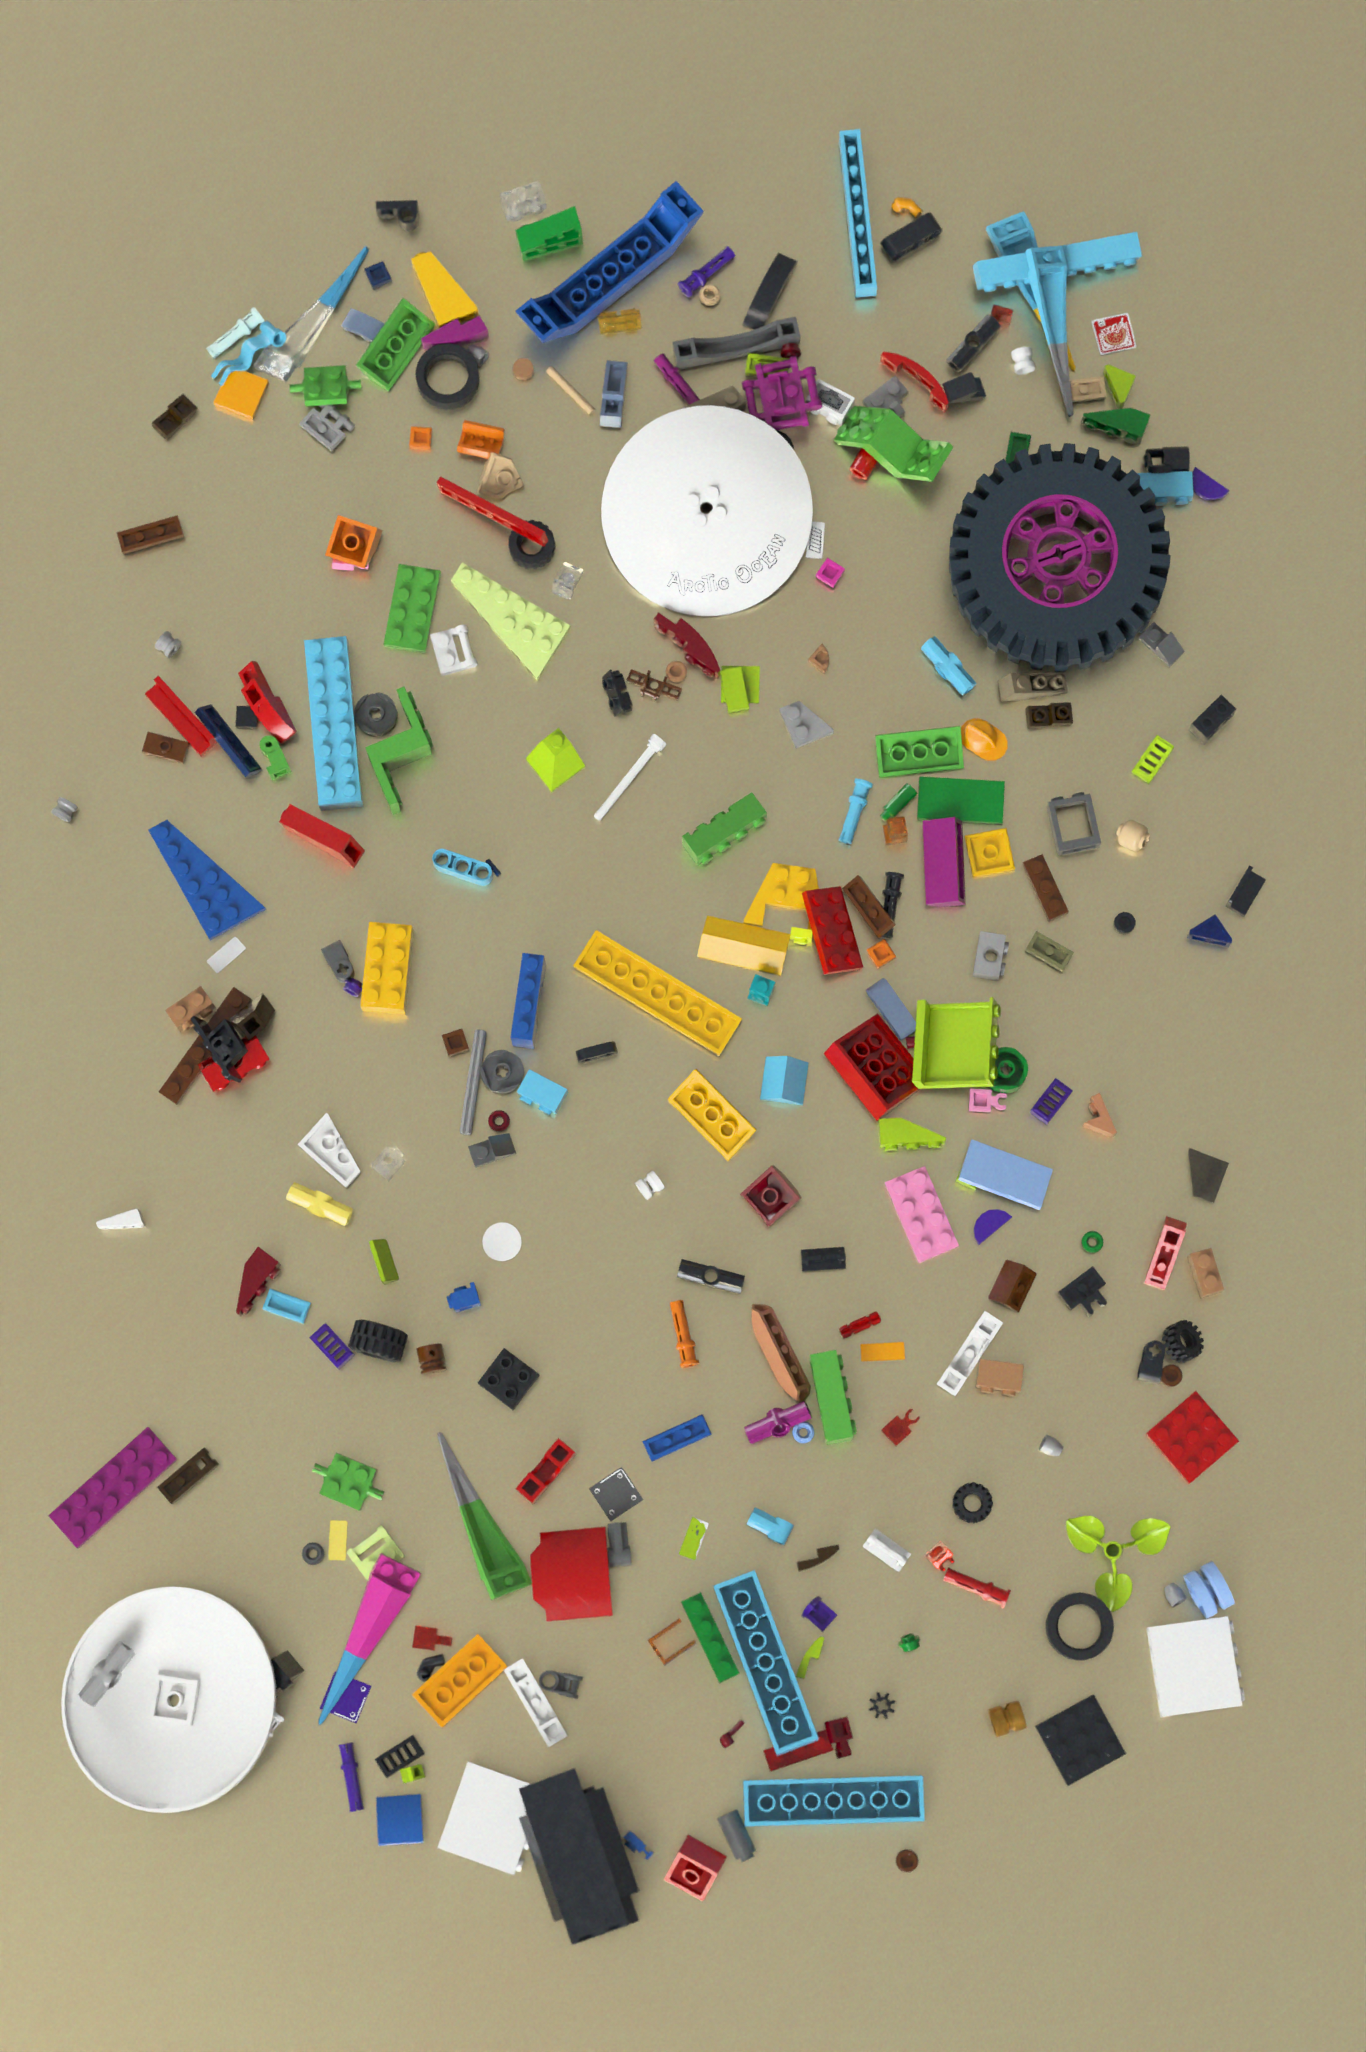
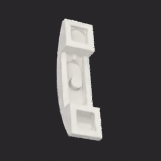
M984 1311L937 1385L956 1396L1003 1322Z
M522 1658L505 1668L504 1672L518 1693L547 1746L550 1747L567 1737L568 1735L524 1659Z

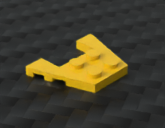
M772 863L744 918L743 924L763 926L766 905L806 910L802 893L806 890L819 889L816 870L814 868ZM809 922V923H808V929H809V930H812V929H811V926H810V922Z

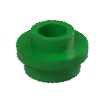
M1096 1231L1087 1232L1081 1241L1082 1247L1089 1253L1100 1251L1104 1243L1103 1237ZM1095 1239L1096 1245H1089L1088 1240Z
M913 1633L901 1637L902 1641L898 1643L903 1652H909L920 1647V1637L914 1636Z

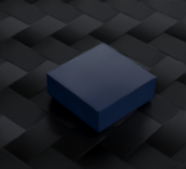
M384 261L364 269L373 289L392 281Z

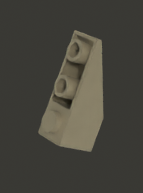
M1065 672L1010 673L998 680L1001 701H1020L1068 693Z

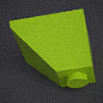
M559 728L541 740L526 757L528 763L551 792L585 767L575 748Z

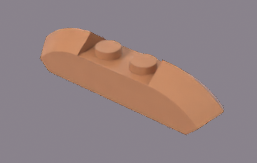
M752 1304L753 1330L777 1381L796 1402L805 1401L810 1394L811 1385L773 1308L763 1304Z

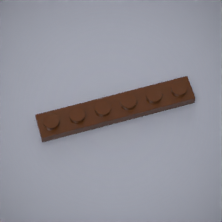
M233 987L207 1024L213 1031L224 1019L229 1021L231 1017L248 1005L252 999ZM200 1035L159 1090L161 1095L178 1105L201 1073L198 1064L213 1056L211 1051L203 1045L204 1040Z

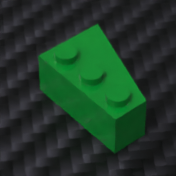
M575 206L534 223L523 225L515 230L523 260L583 244L582 228Z

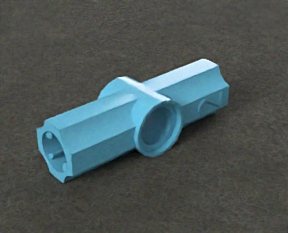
M935 636L930 638L921 647V650L934 663V667L939 675L945 680L948 679L962 696L970 692L976 685L973 678L963 668L959 658L953 652H949Z

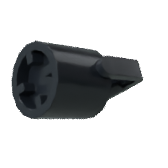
M1189 447L1146 449L1143 456L1144 466L1149 473L1189 471ZM1151 457H1161V465H1153Z

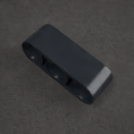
M929 212L888 235L880 244L891 261H896L936 238L943 230L932 213Z

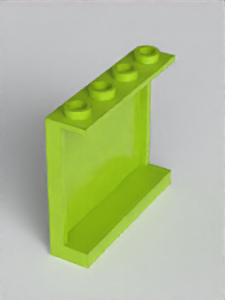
M990 997V1002L929 1004L926 1000H917L912 1082L918 1089L994 1086V1079H997L998 1075L995 1058L999 1056L996 1038L1000 1036L997 1019L1001 1016V1007L993 997Z

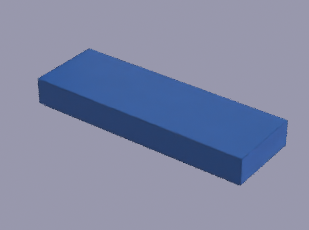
M702 1414L644 1440L643 1444L651 1462L712 1434Z

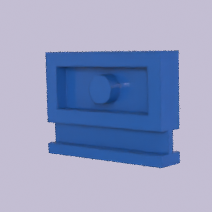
M631 1830L624 1836L627 1840L624 1844L633 1853L636 1850L639 1853L643 1851L647 1855L645 1857L647 1860L653 1855L654 1852L650 1851L649 1853L645 1849L647 1845Z

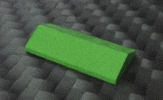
M402 298L358 360L356 366L368 379L389 391L421 346V338L431 332L435 323L406 299Z
M960 726L875 735L879 777L964 768Z

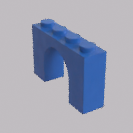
M522 953L510 1037L513 1047L535 1049L540 987L544 985L546 971L544 955Z

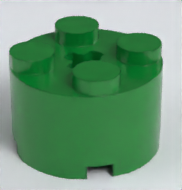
M1001 1047L998 1048V1058H995V1066L998 1071L997 1079H994V1086L988 1088L997 1093L1010 1094L1019 1090L1024 1084L1028 1074V1063L1025 1057L1016 1049ZM1004 1066L1010 1071L1008 1075L1001 1071Z

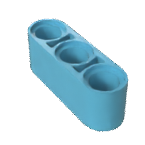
M438 849L433 854L434 867L442 873L481 886L488 885L493 880L492 869L487 863L446 849ZM439 857H447L448 862L444 865L438 864L437 860ZM466 863L468 864V869L461 872L457 870L458 865ZM480 870L489 872L486 878H479L477 874Z

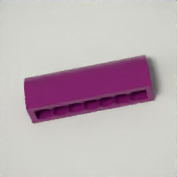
M956 817L923 821L926 905L935 907L966 905L962 821Z

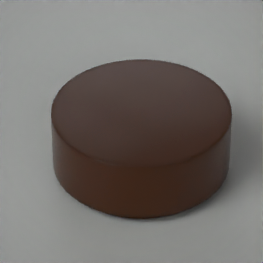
M1173 1364L1165 1366L1161 1382L1167 1387L1177 1386L1182 1380L1181 1369Z
M902 1850L896 1856V1865L903 1872H912L918 1865V1857L912 1850Z

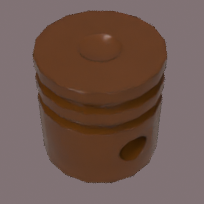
M441 1343L416 1348L419 1364H422L420 1366V1369L423 1370L421 1375L447 1370L444 1367L446 1362L443 1361L445 1357Z

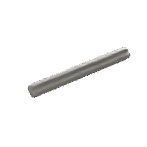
M480 1029L474 1032L460 1125V1134L471 1135L480 1069L486 1040V1031Z

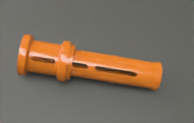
M683 1300L670 1302L678 1339L676 1349L679 1350L682 1362L680 1363V1368L698 1365L699 1360L696 1359L694 1346L696 1345L691 1340L684 1302Z

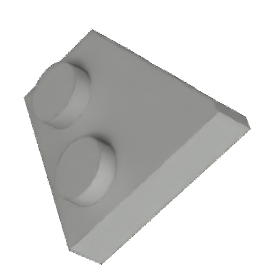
M800 701L779 709L796 749L834 734L833 729Z

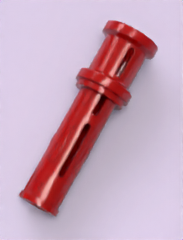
M949 1567L943 1581L982 1596L984 1601L990 1600L1000 1604L1003 1609L1011 1592L1010 1589L1004 1590L994 1586L993 1582H981Z

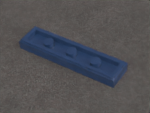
M211 704L199 707L195 711V714L245 777L258 774L262 770Z

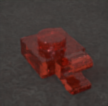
M415 1626L412 1648L435 1651L436 1644L451 1646L452 1637L437 1635V1628Z

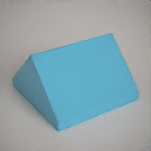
M790 1056L766 1057L760 1100L803 1105L809 1062Z

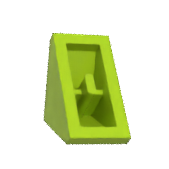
M1105 365L1103 374L1117 408L1123 409L1136 376L1112 365Z

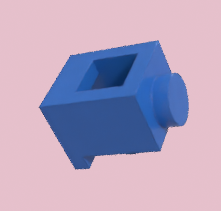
M474 1282L470 1283V1288L461 1286L455 1288L454 1293L446 1296L450 1309L454 1308L457 1313L481 1306Z

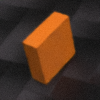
M411 426L410 449L431 450L432 428Z
M885 939L866 950L877 969L896 958V955Z

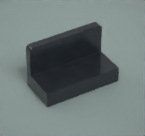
M1250 865L1225 906L1243 917L1266 881L1265 878L1251 871L1253 867Z

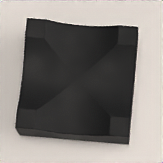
M503 1348L478 1381V1385L514 1410L540 1375Z

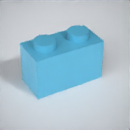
M529 1069L517 1093L521 1096L519 1098L521 1101L529 1105L533 1102L540 1106V1111L550 1115L551 1112L557 1114L568 1094V1090Z

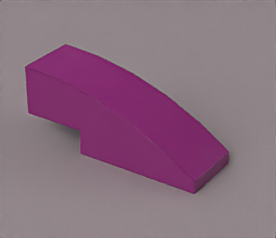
M479 315L463 325L459 323L458 319H455L422 337L421 343L424 349H430L433 346L444 343L463 347L489 337V334Z

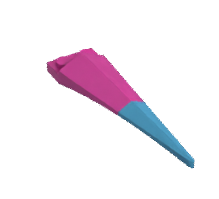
M380 1553L370 1572L345 1650L319 1717V1725L328 1716L410 1597V1593L420 1576L419 1571Z

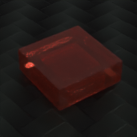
M993 305L990 316H993L997 321L1010 324L1013 310Z

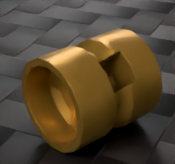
M1019 1701L1006 1704L1004 1709L1001 1706L988 1709L996 1737L1009 1734L1010 1729L1019 1731L1027 1728Z

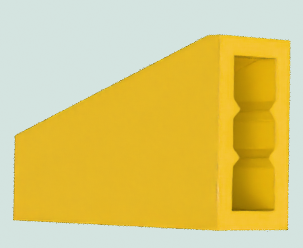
M431 251L427 253L420 252L414 258H411L413 269L438 328L455 319H458L459 323L462 324L479 316L477 306Z

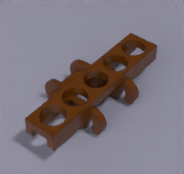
M632 669L630 670L626 680L643 687L640 690L642 697L645 694L653 697V701H656L660 697L658 694H662L675 700L679 699L682 688L667 683L668 677L665 676L662 682L651 678L650 670L647 671V675ZM636 674L639 676V679L634 680L631 678V675ZM652 682L658 683L656 689L651 688L650 684ZM665 686L668 687V691H667V692H666V691H663V689H664ZM675 689L678 691V694H671L670 691Z

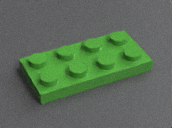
M399 564L385 633V647L426 653L440 581V570Z

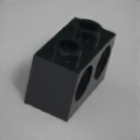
M1220 695L1191 724L1189 731L1205 744L1234 716L1236 708L1223 695Z

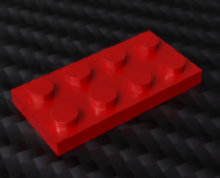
M841 886L804 891L802 897L824 975L862 969L863 963Z

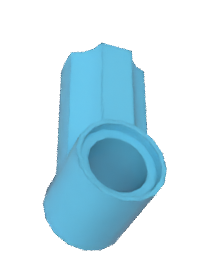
M754 1508L747 1522L748 1526L766 1534L768 1538L782 1545H785L794 1527L793 1524L779 1517L775 1518L757 1508Z

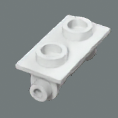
M874 1529L863 1545L865 1549L898 1572L911 1555V1553L877 1529Z

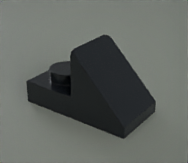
M972 372L942 384L949 403L976 401L986 397L980 377L974 378Z

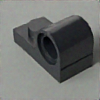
M417 200L376 201L377 217L391 219L398 216L399 225L405 231H413L418 226L419 206ZM408 215L413 217L410 221L403 220Z

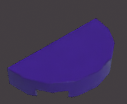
M1194 468L1192 472L1193 491L1200 498L1208 501L1222 499L1229 493L1227 488L1198 468Z
M999 1209L988 1210L981 1214L974 1226V1238L978 1245L1009 1221L1012 1216Z

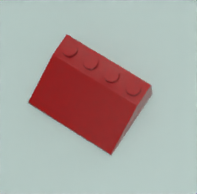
M878 1013L833 1042L824 1052L827 1059L877 1121L920 1090L912 1082L914 1058Z

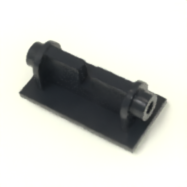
M609 670L602 677L603 688L607 691L609 697V707L613 710L614 716H617L622 710L624 713L630 712L633 705L629 693H621L620 691L627 688L623 674L619 670L613 672Z
M844 1247L801 1250L802 1272L846 1269Z

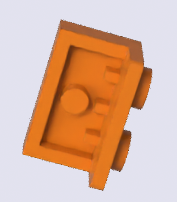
M464 420L457 452L487 459L491 452L500 455L504 444L505 429Z

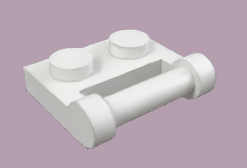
M465 624L430 634L441 676L474 668L478 665L476 658L473 657L467 635L468 627ZM459 636L465 656L464 662H459L453 637Z

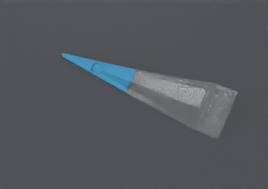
M367 246L360 251L328 290L284 332L286 334V342L280 347L270 344L263 350L253 365L258 371L287 382L296 367L300 368L368 253L369 249Z

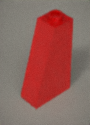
M291 804L281 814L279 823L286 830L352 868H355L365 851L350 834Z

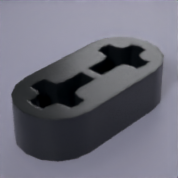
M612 1041L577 1050L576 1056L578 1063H584L617 1054L618 1051L616 1043Z

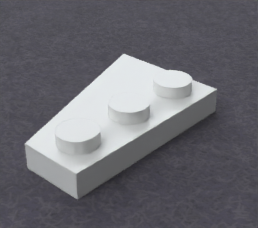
M328 1113L298 1143L300 1148L345 1188L361 1173Z

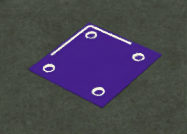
M336 1671L333 1674V1677L330 1681V1684L328 1686V1689L326 1691V1694L319 1709H323L334 1677L336 1675ZM352 1679L330 1713L357 1723L371 1686Z

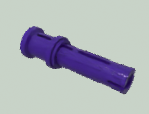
M726 246L725 249L699 270L694 269L691 271L689 277L684 281L678 282L681 291L687 297H691L693 291L706 284V279L735 257L733 250Z

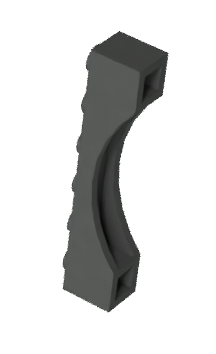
M796 317L777 320L758 329L737 335L718 338H689L674 341L673 353L676 366L680 370L748 356V353L758 354L782 349V346L787 343L800 345V332Z

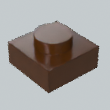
M462 1028L442 1035L449 1057L469 1050Z

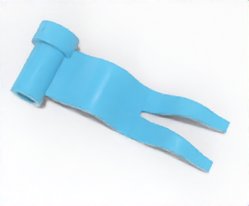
M264 321L260 325L261 333L256 337L247 339L242 344L240 356L235 360L221 361L211 377L215 378L224 366L239 365L230 366L224 371L219 385L222 386L231 372L245 371L251 366L253 355L257 350L265 348L270 344L275 347L282 346L286 342V334L279 328H275L269 321Z

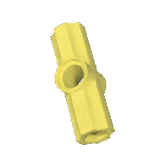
M295 1182L290 1187L286 1198L306 1208L307 1211L322 1218L326 1217L344 1226L349 1222L354 1210L333 1200L331 1196L323 1192L313 1191Z

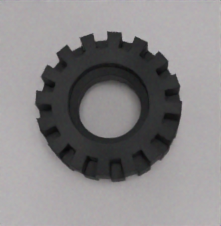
M1182 1320L1168 1326L1163 1332L1165 1336L1162 1337V1341L1166 1342L1163 1344V1347L1168 1348L1166 1353L1168 1355L1172 1354L1171 1359H1176V1362H1187L1202 1353L1201 1349H1204V1345L1201 1344L1204 1342V1339L1199 1336L1202 1333L1201 1331L1197 1332L1198 1327L1196 1325L1192 1326L1193 1322ZM1180 1335L1183 1337L1186 1347L1183 1345Z
M976 1482L966 1483L956 1491L953 1497L952 1505L954 1512L958 1515L959 1519L967 1523L980 1522L992 1510V1495L982 1484H977ZM970 1494L977 1495L981 1500V1507L977 1511H969L964 1505L965 1498Z

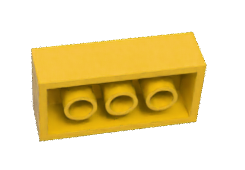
M369 922L361 1008L363 1011L406 1014L414 935L412 925Z

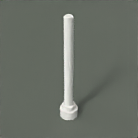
M653 734L649 738L648 748L594 814L597 820L600 821L651 756L658 751H662L666 746V743L660 737Z

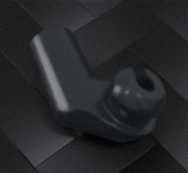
M443 1654L422 1660L417 1670L419 1680L427 1681L434 1667L445 1664Z

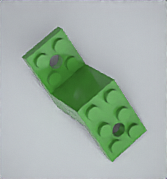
M854 406L849 411L848 417L843 425L839 427L833 439L838 445L865 449L894 477L929 482L934 480L953 449L949 442L923 439L891 409Z
M405 687L396 690L411 729L365 747L393 815L401 812L399 805L402 802L396 787H391L394 783L390 771L431 755L430 748L433 747L428 730L423 731L425 725L420 711H415L417 706L411 691H406Z

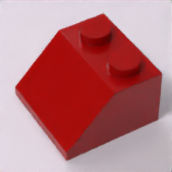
M687 1835L664 1880L704 1901L727 1856Z

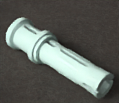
M253 307L249 314L237 320L236 325L207 347V351L215 359L244 335H250L251 330L260 323L262 324L264 319Z

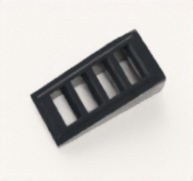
M412 1735L377 1757L375 1761L385 1777L389 1778L425 1753L415 1736ZM408 1743H411L417 1753L414 1756L407 1747ZM401 1748L404 1749L409 1757L406 1761L399 1751ZM394 1752L401 1762L399 1765L396 1764L391 1755ZM385 1758H388L389 1762L393 1766V1769L389 1770L388 1766L384 1762Z

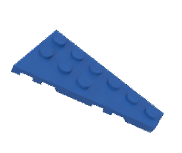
M168 820L148 830L209 940L266 910L258 900Z

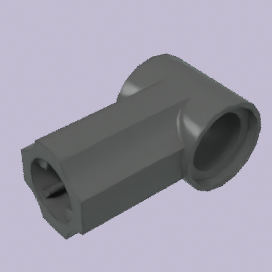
M627 1523L608 1524L609 1567L631 1566Z

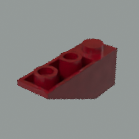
M260 1247L256 1248L244 1265L236 1313L239 1316H242L243 1313H249L254 1306L253 1300L257 1296L261 1297L267 1289V1282L270 1278L274 1280L281 1271L279 1268L281 1264Z

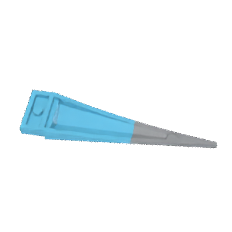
M1063 246L1030 248L1025 250L1030 269L1027 273L1067 413L1070 417L1073 416L1074 411L1067 351V264Z

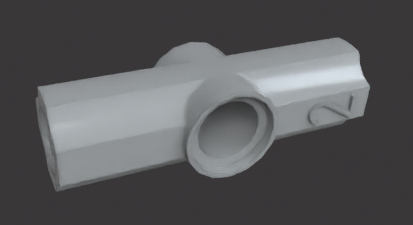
M119 1641L108 1657L95 1666L92 1671L93 1676L78 1694L85 1703L95 1707L105 1692L118 1683L122 1676L121 1672L135 1655L134 1651Z

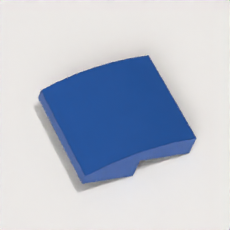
M421 1794L376 1797L379 1846L423 1843Z

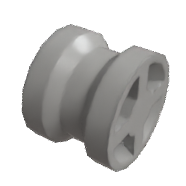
M166 631L157 640L155 648L158 651L162 650L167 658H171L180 648L181 641L174 639L172 634Z
M59 797L57 800L58 804L52 809L51 813L66 822H70L72 813L78 807L72 802Z

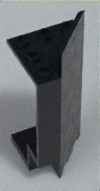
M575 1768L519 1788L526 1809V1815L520 1817L519 1820L554 1922L564 1920L571 1944L580 1943L639 1921L631 1898V1894L639 1892L604 1788L595 1790V1787L592 1786L582 1790Z

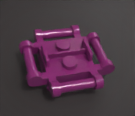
M792 356L788 360L765 365L761 363L755 364L758 380H745L742 382L749 414L765 421L766 424L776 431L801 425L803 427L809 426L807 412L816 411L823 407L816 385V368L806 367L799 371L796 356ZM787 368H792L793 371L790 373H788V371H782L773 374H768V377L764 378V373L778 371ZM802 379H807L811 399L809 403L805 402ZM755 389L760 390L763 406L762 413H757L753 391Z

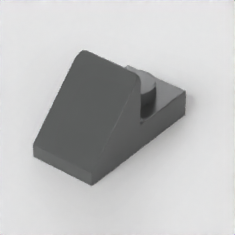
M1155 622L1139 636V640L1169 667L1185 652L1172 632L1167 634Z
M510 1133L489 1136L488 1140L468 1146L475 1168L516 1154Z

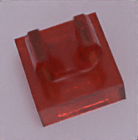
M941 1541L924 1555L934 1567L942 1571L946 1570L942 1565L945 1561L948 1560L954 1563V1559L951 1557L953 1555L952 1551Z

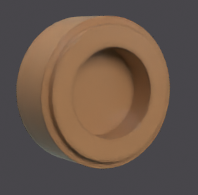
M521 358L515 361L513 364V374L517 379L524 381L533 376L534 367L530 360Z
M673 661L667 665L666 677H668L670 682L681 683L685 680L687 668L682 662Z

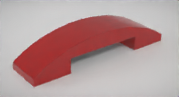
M883 352L881 354L880 362L895 374L902 368L931 391L929 400L944 412L948 410L949 402L939 382L929 371L905 356L891 352Z

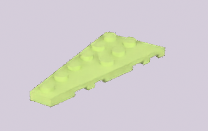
M462 563L451 579V582L538 680L571 628L570 625Z

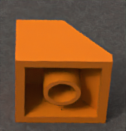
M338 515L325 556L365 569L376 552L383 530Z

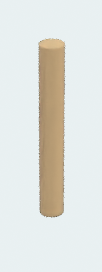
M550 366L546 372L589 415L593 414L596 409L556 369Z

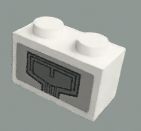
M817 379L818 396L822 401L823 407L819 410L811 411V413L815 415L821 414L826 417L828 422L834 425L838 423L842 426L848 417L849 411L854 406L855 398ZM810 393L806 399V403H809L811 401Z

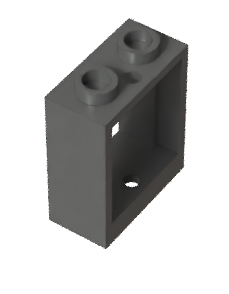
M1084 792L1073 794L1071 798L1064 799L1060 796L1052 798L1051 802H1048L1047 811L1057 856L1100 847L1101 839L1090 794L1085 795ZM1085 803L1092 836L1063 842L1055 809Z

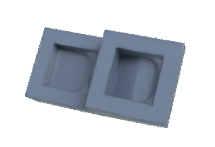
M351 308L341 326L344 330L360 335L364 340L372 342L384 323Z

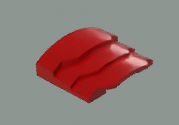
M606 1527L541 1532L540 1544L531 1553L530 1563L533 1600L546 1610V1621L613 1616Z

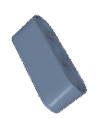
M882 978L866 989L869 998L899 1040H903L916 1031V1021L885 978Z

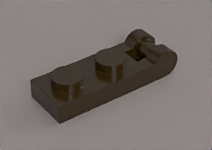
M206 1448L201 1449L157 1487L170 1504L175 1503L219 1465L215 1459L212 1460L208 1455L209 1451ZM201 1460L206 1465L202 1469L196 1465Z

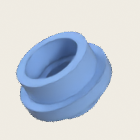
M804 1421L793 1427V1437L799 1443H808L814 1437V1428L809 1422ZM802 1428L806 1429L808 1432V1434L804 1437L799 1434V1431Z

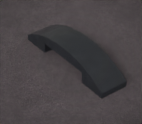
M781 253L777 254L754 296L743 321V326L755 330L767 324L770 313L797 264L796 260Z

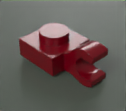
M848 1716L824 1722L830 1744L836 1743L835 1753L837 1759L850 1756L851 1749L848 1740L853 1739Z

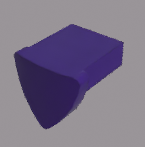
M817 1596L807 1605L801 1616L804 1619L810 1620L823 1632L837 1614L821 1601L822 1598L820 1596Z

